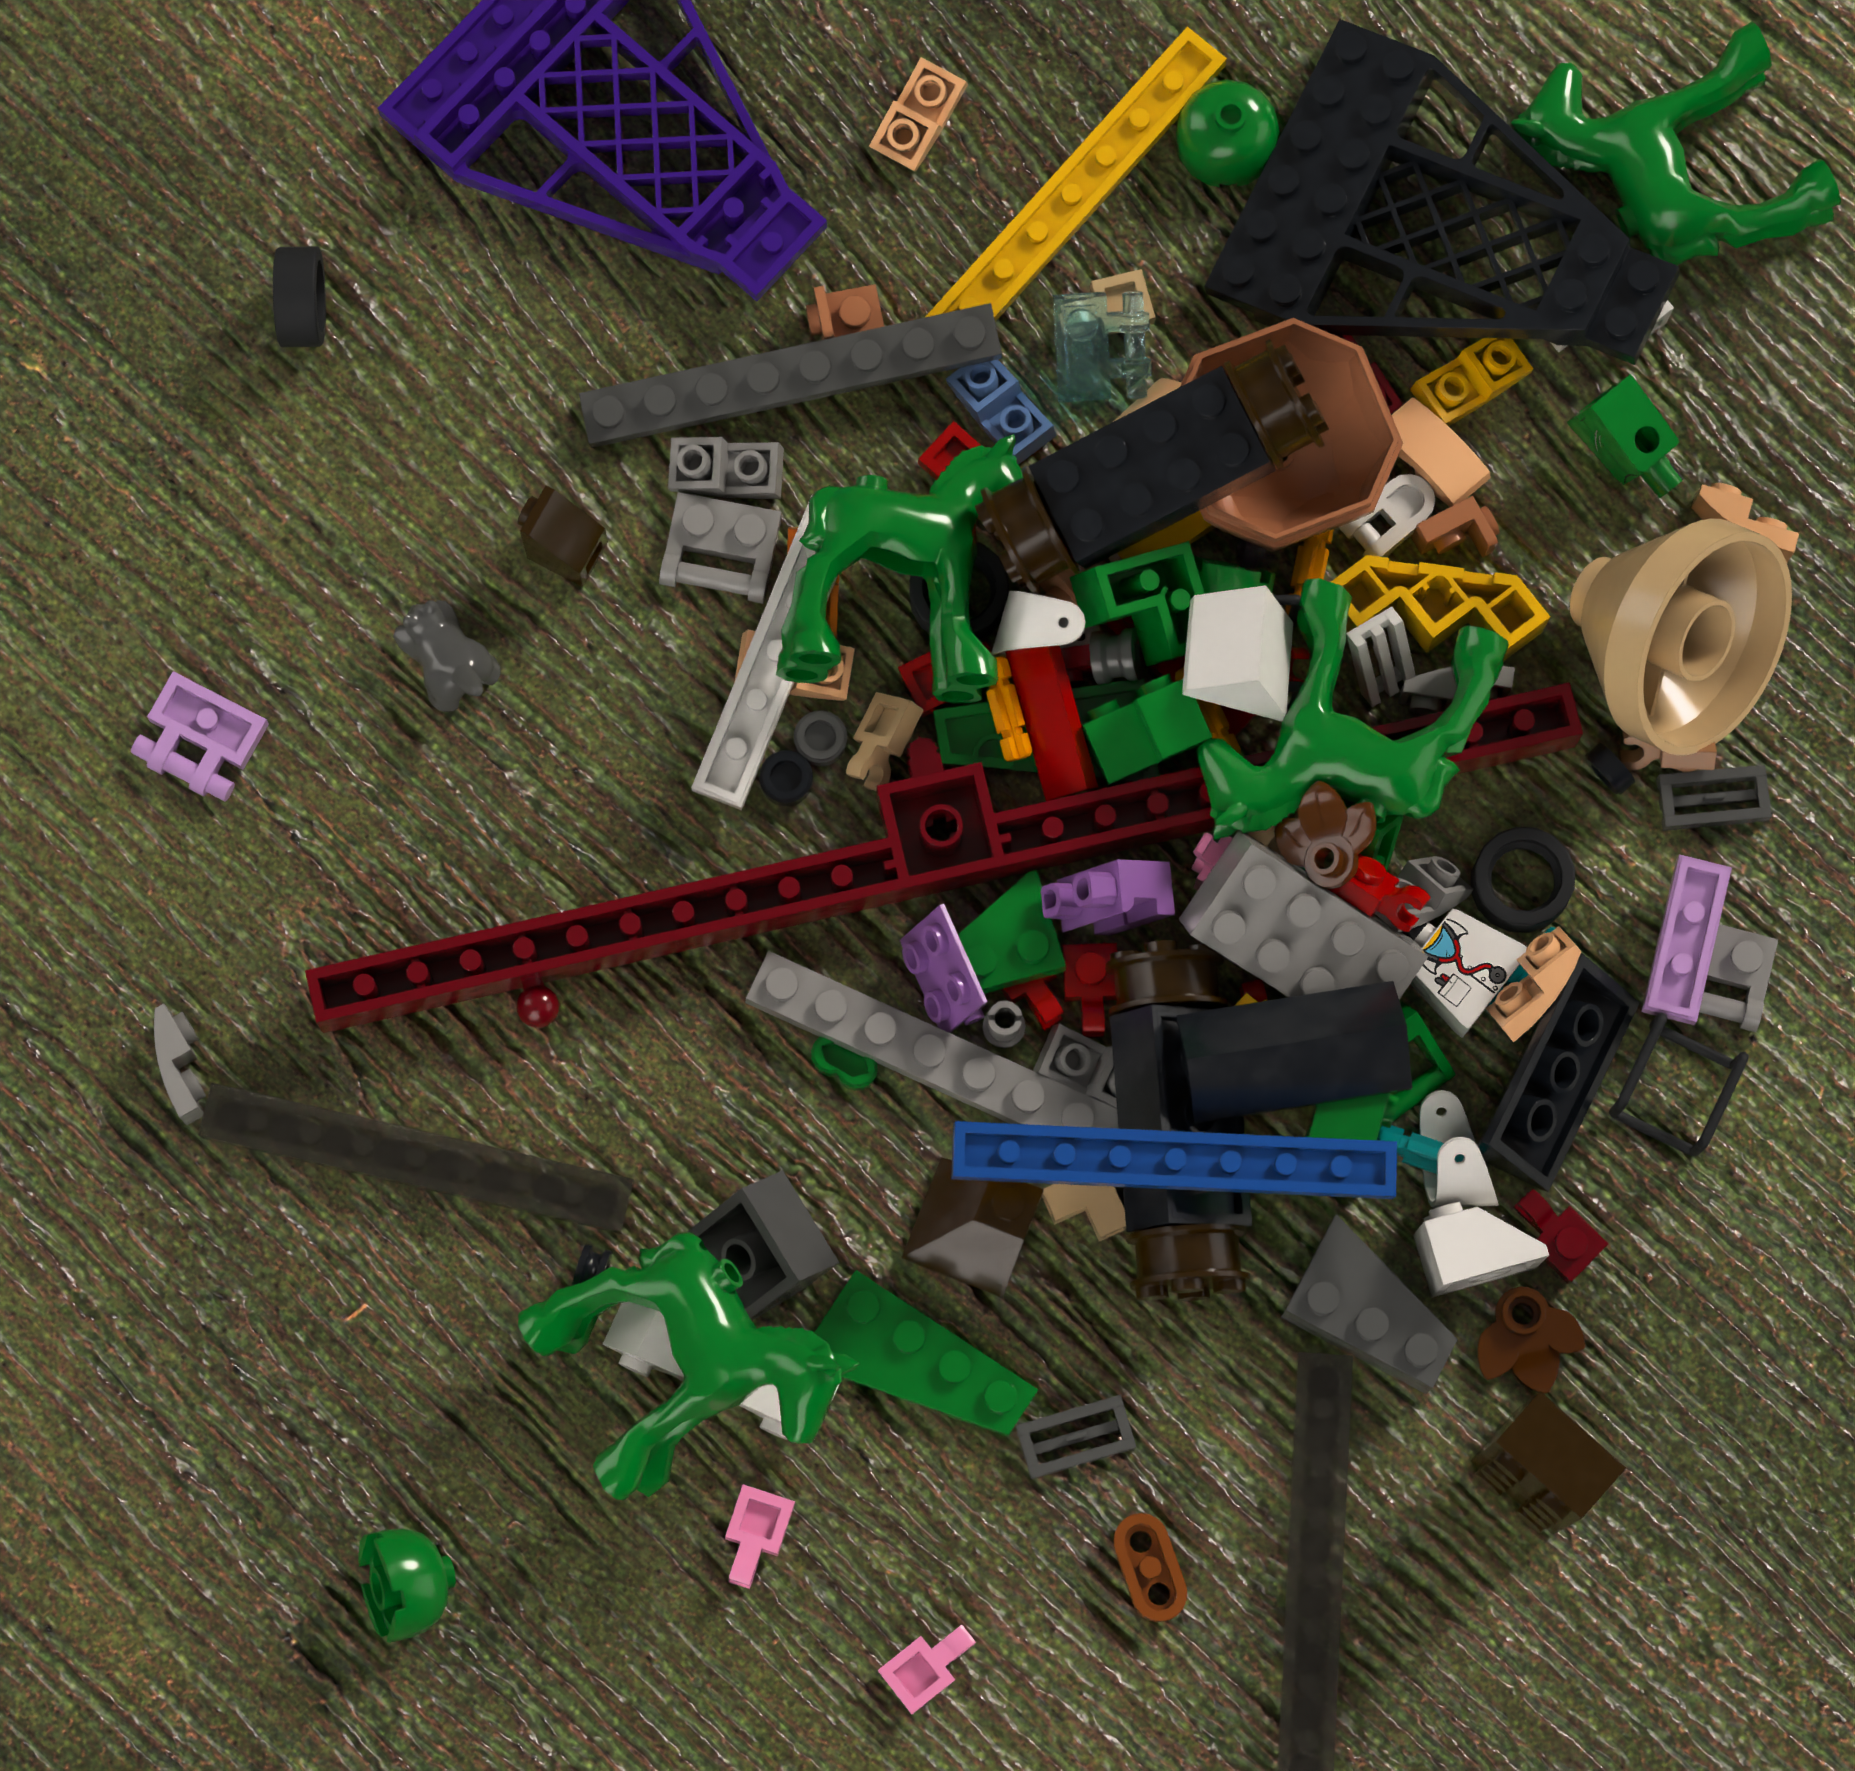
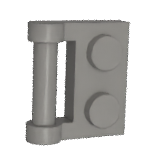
M678 492L666 551L661 565L659 584L676 587L678 582L747 595L748 601L764 604L782 520V512ZM688 551L755 565L752 575L681 561L683 552Z
M1719 924L1706 980L1747 990L1745 1001L1741 1002L1704 992L1699 1012L1740 1023V1029L1756 1032L1762 1017L1764 998L1778 939Z

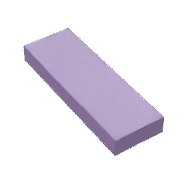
M1680 854L1677 857L1641 1012L1655 1016L1658 1013H1665L1667 1019L1695 1025L1697 1022L1732 867Z

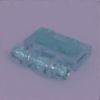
M1127 291L1122 293L1123 311L1107 312V296L1105 292L1052 295L1058 402L1111 399L1110 379L1115 378L1126 379L1127 398L1141 399L1147 397V378L1152 376L1151 359L1146 357L1145 332L1150 329L1149 312L1144 311L1143 292ZM1108 332L1124 333L1125 357L1109 358Z

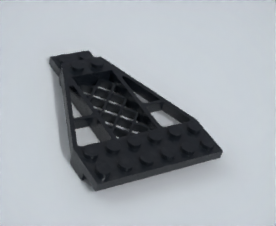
M1339 19L1204 288L1207 295L1253 313L1256 322L1269 327L1295 318L1333 335L1543 339L1562 346H1588L1636 365L1679 277V266L1631 248L1630 239L1434 55ZM1433 80L1438 81L1481 121L1466 154L1460 159L1447 157L1404 140ZM1491 135L1497 136L1562 199L1557 200L1476 168L1475 165ZM1392 161L1400 164L1396 167L1389 169ZM1422 173L1448 184L1428 190ZM1414 174L1422 193L1393 203L1386 184ZM1380 187L1387 206L1367 213ZM1470 192L1492 200L1495 203L1476 209ZM1462 193L1469 212L1441 222L1434 203ZM1427 206L1434 225L1406 235L1399 216ZM1518 211L1543 221L1524 228ZM1510 212L1517 231L1489 241L1482 221ZM1392 219L1399 238L1376 247L1370 245L1364 229ZM1475 225L1482 244L1454 254L1447 234ZM1566 230L1574 233L1571 241L1569 240ZM1558 231L1565 250L1537 260L1530 240ZM1357 232L1360 240L1354 238ZM1440 238L1447 257L1424 266L1418 264L1411 248ZM1522 244L1530 263L1502 273L1494 254ZM1401 251H1405L1408 259H1405L1395 254ZM1487 256L1495 276L1472 285L1465 283L1459 267ZM1343 260L1401 282L1384 317L1315 316ZM1557 267L1549 286H1547L1542 272ZM1452 269L1455 278L1445 275L1443 272ZM1535 275L1543 295L1521 304L1513 302L1507 285ZM1416 288L1491 319L1410 318L1400 316L1411 293ZM1500 288L1503 297L1493 294L1491 291Z

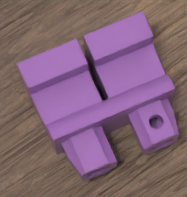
M1117 859L1058 879L1057 883L1042 886L1041 889L1043 915L1049 919H1061L1062 932L1093 923L1094 935L1111 936L1175 915L1170 862Z

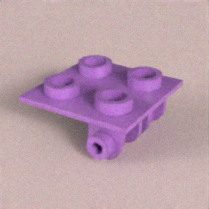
M941 904L901 938L900 942L903 947L902 954L905 965L912 974H915L924 994V1006L927 1015L937 1024L938 1028L951 1033L963 1022L967 1026L983 1019L985 1016L981 1008L988 1001L945 904Z

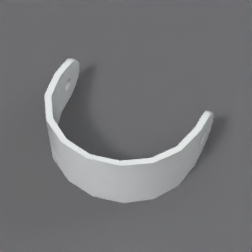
M1009 591L991 654L994 657H1006L1005 651L1058 645H1060V648L1090 644L1091 633L1101 631L1098 625L1085 629L1084 613L1072 602L1027 592ZM1084 632L1085 639L1083 641H1077V639H1079L1082 633Z
M1445 1090L1430 1093L1424 1098L1419 1108L1420 1135L1443 1142L1444 1144L1440 1147L1437 1155V1174L1422 1169L1429 1204L1432 1208L1461 1202L1462 1207L1499 1206L1486 1163L1475 1142L1460 1100L1452 1092ZM1443 1107L1446 1109V1112L1443 1115H1438L1436 1113L1438 1108ZM1458 1154L1464 1155V1159L1461 1162H1456L1454 1158Z

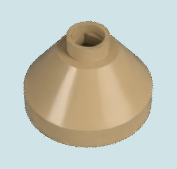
M1710 518L1684 526L1625 551L1612 559L1600 557L1593 560L1583 569L1574 584L1570 598V614L1575 624L1582 628L1586 646L1609 710L1616 724L1629 736L1669 754L1690 755L1697 753V751L1713 742L1716 744L1726 737L1747 716L1762 695L1777 666L1786 640L1791 615L1792 587L1787 562L1781 550L1772 540L1730 521Z

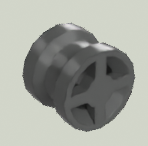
M1136 627L1125 628L1117 635H1109L1105 631H1094L1091 633L1089 644L1090 663L1094 680L1098 685L1108 684L1115 677H1124L1128 681H1139L1142 679L1144 667L1143 653Z

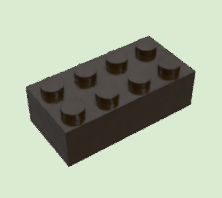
M1541 1391L1513 1412L1471 1460L1479 1468L1474 1474L1475 1477L1487 1489L1497 1496L1506 1492L1520 1505L1516 1513L1528 1526L1540 1534L1546 1529L1552 1535L1581 1520L1626 1469L1623 1464Z

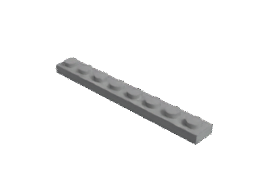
M767 952L746 997L745 1003L814 1035L831 1040L834 1044L860 1056L873 1059L882 1066L1010 1124L1118 1129L1116 1108L773 952Z

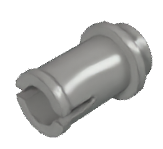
M1000 1001L994 1004L984 1017L982 1026L984 1036L988 1042L1000 1048L1013 1047L1019 1043L1024 1036L1026 1028L1020 1008L1010 1001ZM1006 1018L1014 1025L1004 1029L997 1026L995 1022Z

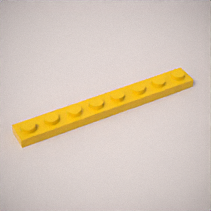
M1187 26L925 317L991 303L996 322L1177 121L1181 110L1191 95L1206 84L1211 83L1226 66L1227 58Z

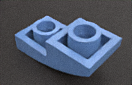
M999 360L961 367L946 378L947 384L995 444L999 439L1014 434L1016 442L1012 455L1017 457L1018 465L1057 436L1054 425L1021 391L1019 381Z

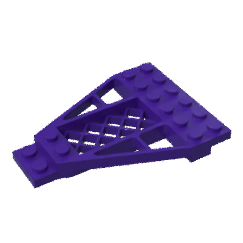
M481 0L377 108L379 115L455 182L719 275L723 272L756 302L827 228V220L788 187L776 162L771 159L691 0H676L691 31L661 61H657L611 21L630 0ZM696 46L701 48L743 134L671 73ZM612 47V69L582 70L581 51L584 48ZM618 53L635 68L619 69ZM575 58V71H563ZM650 80L651 102L620 104L619 81ZM613 82L614 104L584 106L583 83ZM576 83L577 106L547 107L546 87L548 85ZM657 87L673 101L657 102ZM538 96L540 97V107L533 102ZM689 114L690 136L659 137L658 115ZM652 115L653 138L622 139L621 116ZM615 117L616 139L585 141L584 118ZM519 119L528 122L568 157L536 192L469 169L490 145L514 121ZM578 119V140L555 120ZM695 120L713 135H696ZM728 147L729 169L698 171L697 148ZM691 149V171L661 173L660 150ZM653 150L654 173L624 174V151ZM616 152L617 174L593 153ZM734 153L742 159L736 168L734 167ZM584 172L649 227L651 233L551 197L573 174ZM722 182L699 206L698 183ZM692 183L693 207L662 208L661 185ZM655 185L656 208L631 186ZM686 219L679 228L670 221Z

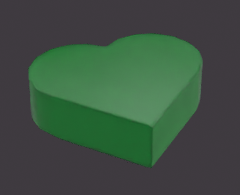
M819 1037L813 1043L811 1062L819 1073L826 1076H837L843 1086L853 1091L864 1090L875 1081L878 1066L877 1062L873 1059L860 1056L834 1044L833 1041L824 1037Z

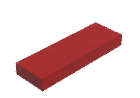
M1060 645L1005 651L1045 800H1055L1098 787Z

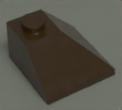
M941 1157L902 1259L1003 1299L1041 1202L1044 1189L1022 1182L951 1179L952 1160Z

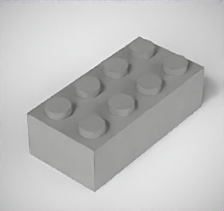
M1238 830L1179 918L1191 936L1288 997L1393 981L1398 998L1400 999L1428 958L1427 954L1413 939L1402 932L1396 933L1374 914L1370 917L1327 888L1316 885L1309 879L1306 871L1288 863L1284 857L1241 830Z

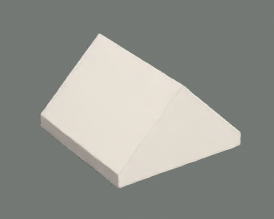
M1266 585L1194 595L1191 598L1182 695L1283 721L1287 714L1293 621Z

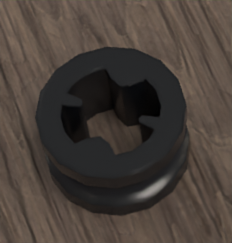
M586 1243L579 1258L572 1285L585 1282L610 1267L613 1252L605 1250L603 1253H596L593 1250V1245Z

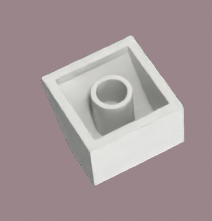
M1461 1202L1447 1204L1430 1210V1216L1423 1218L1424 1222L1413 1235L1432 1297L1536 1269L1549 1256L1546 1244L1479 1207L1463 1210Z

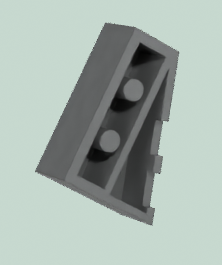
M1337 1214L1330 1222L1281 1318L1425 1394L1434 1387L1458 1340Z

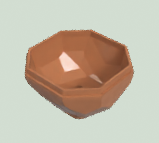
M1295 318L1195 354L1180 385L1181 387L1220 366L1226 370L1224 363L1230 361L1234 366L1239 365L1266 350L1265 341L1269 339L1272 340L1276 349L1285 345L1298 365L1305 382L1296 387L1301 396L1310 393L1329 427V430L1320 434L1325 446L1319 448L1313 442L1293 452L1283 462L1284 467L1280 469L1276 467L1277 471L1200 510L1204 521L1219 530L1271 552L1328 532L1373 513L1403 445L1401 436L1363 347Z

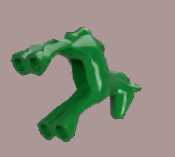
M1753 21L1732 34L1717 66L1707 75L1683 88L1652 98L1636 100L1623 109L1603 118L1591 119L1584 116L1582 113V73L1572 63H1558L1528 108L1518 115V119L1511 121V125L1515 128L1513 130L1553 167L1572 168L1574 171L1594 173L1601 171L1607 173L1623 204L1622 207L1615 209L1616 219L1621 231L1628 238L1637 234L1638 238L1649 250L1650 255L1675 265H1679L1697 256H1718L1720 248L1718 241H1723L1734 248H1739L1766 238L1793 236L1807 227H1817L1832 222L1834 219L1832 207L1841 204L1837 182L1830 168L1822 159H1818L1803 168L1784 194L1760 204L1731 205L1700 194L1691 188L1684 148L1676 134L1688 125L1731 105L1746 93L1765 85L1766 77L1764 72L1772 66L1770 50L1760 28Z
M1014 434L999 439L992 448L980 445L966 451L963 450L958 456L954 457L949 466H946L945 471L940 473L938 479L931 486L928 495L889 490L888 480L876 475L860 476L856 478V485L834 487L829 485L814 492L809 500V522L799 541L806 548L815 551V554L807 558L806 566L796 572L792 603L781 629L782 649L778 655L776 670L778 677L785 681L797 683H816L824 681L828 676V670L841 662L840 644L825 619L827 594L834 579L863 558L898 574L921 576L927 582L931 602L930 653L933 671L932 694L936 699L956 704L974 703L983 699L982 688L997 684L998 671L997 659L974 635L969 620V589L974 563L978 554L976 520L979 515L975 505L983 502L981 489L987 487L993 493L1022 478V471L1017 464V457L1012 455L1016 442Z
M1320 578L1306 579L1301 591L1299 602L1301 609L1298 611L1297 625L1311 653V662L1307 677L1283 719L1274 754L1263 767L1252 765L1220 738L1207 739L1197 749L1198 763L1211 804L1210 816L1214 818L1215 822L1213 830L1214 839L1229 837L1237 830H1241L1243 833H1250L1261 830L1267 831L1270 827L1276 826L1284 818H1287L1290 813H1295L1299 808L1303 795L1317 781H1323L1333 787L1343 801L1352 804L1362 802L1373 803L1376 823H1384L1386 815L1409 816L1414 819L1431 816L1440 808L1446 785L1460 771L1458 766L1453 761L1447 759V757L1462 753L1473 724L1488 705L1491 688L1497 681L1504 665L1503 659L1509 646L1508 641L1498 633L1482 627H1461L1458 631L1451 660V670L1457 688L1452 703L1435 723L1418 732L1393 741L1358 718L1334 712L1332 707L1333 690L1343 659L1346 643V625L1349 618L1348 610L1352 596L1341 585Z
M690 1232L677 1233L661 1246L640 1249L638 1259L641 1269L636 1266H632L627 1270L610 1267L585 1282L558 1289L546 1301L535 1303L518 1314V1327L525 1341L535 1352L542 1356H550L557 1351L570 1354L578 1353L588 1343L598 1316L618 1303H636L657 1310L664 1316L672 1355L684 1375L683 1383L666 1401L635 1422L612 1445L597 1455L593 1468L603 1489L616 1500H625L635 1490H638L647 1497L654 1495L670 1480L675 1446L681 1438L703 1420L724 1410L739 1406L762 1386L774 1385L777 1388L782 1434L788 1441L793 1444L812 1443L829 1410L836 1387L842 1382L841 1376L855 1370L860 1364L847 1354L833 1353L830 1349V1344L816 1335L814 1331L796 1327L793 1329L791 1327L784 1328L783 1326H762L756 1328L736 1292L743 1285L742 1276L737 1267L726 1258L718 1261L708 1251L703 1241Z

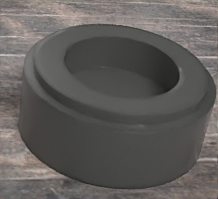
M814 711L808 713L796 725L794 731L795 749L810 765L819 767L831 765L837 762L846 750V727L841 719L831 712Z

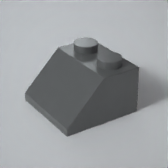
M783 1170L741 1188L687 1231L698 1236L708 1251L718 1261L726 1258L737 1267L742 1276L743 1285L736 1292L752 1321L804 1290L839 1263Z

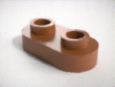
M1137 1513L1130 1515L1115 1530L1113 1548L1136 1611L1149 1621H1169L1175 1618L1184 1608L1187 1601V1587L1168 1532L1163 1523L1150 1514ZM1143 1532L1148 1535L1151 1541L1149 1550L1139 1553L1132 1549L1130 1538L1134 1533ZM1160 1584L1167 1588L1169 1599L1165 1604L1156 1605L1150 1601L1148 1592L1151 1586Z

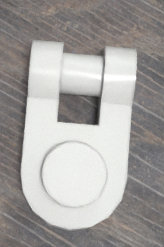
M1413 474L1399 475L1385 485L1373 513L1343 525L1339 529L1348 539L1354 537L1366 550L1363 553L1364 557L1366 555L1388 557L1401 543L1413 534L1418 523L1431 517L1435 505L1434 491L1430 484L1420 476ZM1379 514L1392 526L1382 536L1370 524Z

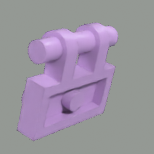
M173 671L147 716L151 723L163 728L164 731L157 742L140 734L131 748V753L147 761V768L161 775L168 772L190 783L189 789L203 797L209 793L225 802L230 797L235 783L218 775L223 762L226 761L244 770L269 723L267 719ZM182 739L206 751L199 764L176 753Z

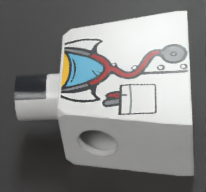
M1452 909L1438 928L1427 922L1412 928L1409 932L1402 931L1403 934L1413 939L1428 956L1410 984L1461 1038L1465 1036L1520 965L1516 959L1523 955L1527 949L1520 942L1457 909Z

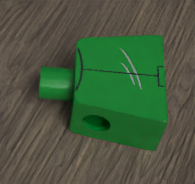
M1631 374L1606 389L1566 422L1623 485L1641 476L1660 499L1684 479L1665 456L1679 444L1678 437Z

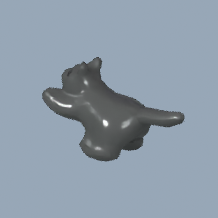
M429 600L425 604L412 605L403 619V625H399L395 629L394 640L402 651L414 658L422 666L424 685L427 688L429 702L440 711L452 712L458 709L459 701L465 693L471 696H481L483 692L482 684L492 686L501 675V668L496 658L489 654L485 646L464 635L458 617L447 601L437 600L435 602Z

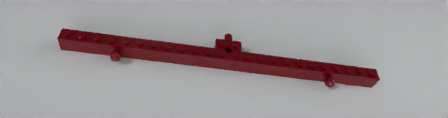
M1570 682L1489 700L1488 705L1473 724L1462 753L1447 757L1460 769L1457 774L1575 748L1583 735V730ZM1444 711L1371 728L1395 741L1435 723ZM919 736L918 739L909 743V748H907L909 753L907 754V765H909L910 778L876 786L877 803L886 838L305 970L315 1020L321 1031L327 1033L523 988L517 999V1014L526 1025L533 1028H543L554 1022L560 1008L557 995L550 988L544 986L546 982L1015 876L1033 870H1041L1212 831L1215 828L1214 818L1210 816L1211 804L1207 787L1199 766L994 813L982 762L944 770L940 753H937L939 748L936 747V742H933L932 738H921ZM1274 750L1243 756V758L1254 766L1263 767L1274 754ZM945 823L946 830L953 828L955 832L949 835V840L937 841L936 838L932 839L930 837L933 834V825Z

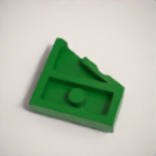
M1037 870L1030 871L958 934L984 994L1059 974L1066 970V964L1052 919L1045 918L1043 915L1042 886Z

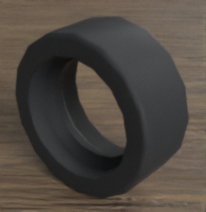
M318 246L279 247L275 250L273 262V312L276 337L280 347H320L324 342L326 289L323 258Z
M977 542L978 554L974 565L987 577L991 591L987 607L980 615L970 619L974 635L981 640L991 635L1001 622L1009 594L1008 574L999 556L984 544ZM911 576L909 580L911 611L919 626L930 635L931 603L928 598L927 582L921 576Z
M1514 827L1497 833L1483 846L1471 870V887L1473 888L1471 894L1477 909L1491 924L1508 932L1530 933L1547 927L1562 914L1575 889V867L1569 851L1555 836L1538 828ZM1516 849L1531 850L1540 854L1550 864L1554 874V889L1549 899L1540 907L1529 911L1515 910L1504 905L1495 895L1491 884L1492 870L1496 861L1505 853Z

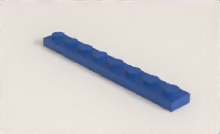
M955 1121L953 1124L951 1179L1376 1199H1394L1396 1197L1397 1141Z

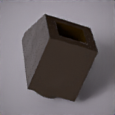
M545 485L538 499L531 496L527 500L517 521V524L522 526L520 534L527 559L581 587L585 585L608 543L606 529L547 485Z

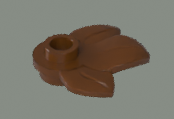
M1317 781L1303 795L1298 808V818H1284L1282 822L1275 826L1274 834L1278 849L1288 863L1304 867L1307 876L1316 885L1327 889L1341 887L1355 876L1358 869L1357 855L1372 842L1375 836L1376 814L1374 805L1370 802H1362L1347 809L1342 798L1333 787L1323 781ZM1332 851L1334 861L1329 868L1324 869L1325 858Z
M1515 1287L1505 1292L1498 1300L1495 1307V1322L1487 1327L1479 1337L1477 1359L1480 1371L1486 1380L1497 1378L1512 1369L1514 1375L1526 1387L1539 1393L1541 1391L1543 1394H1546L1550 1391L1558 1376L1560 1353L1569 1354L1583 1350L1585 1348V1340L1580 1324L1569 1312L1549 1307L1542 1294L1532 1288ZM1524 1305L1530 1310L1531 1320L1528 1324L1521 1325L1514 1321L1512 1310L1515 1306Z

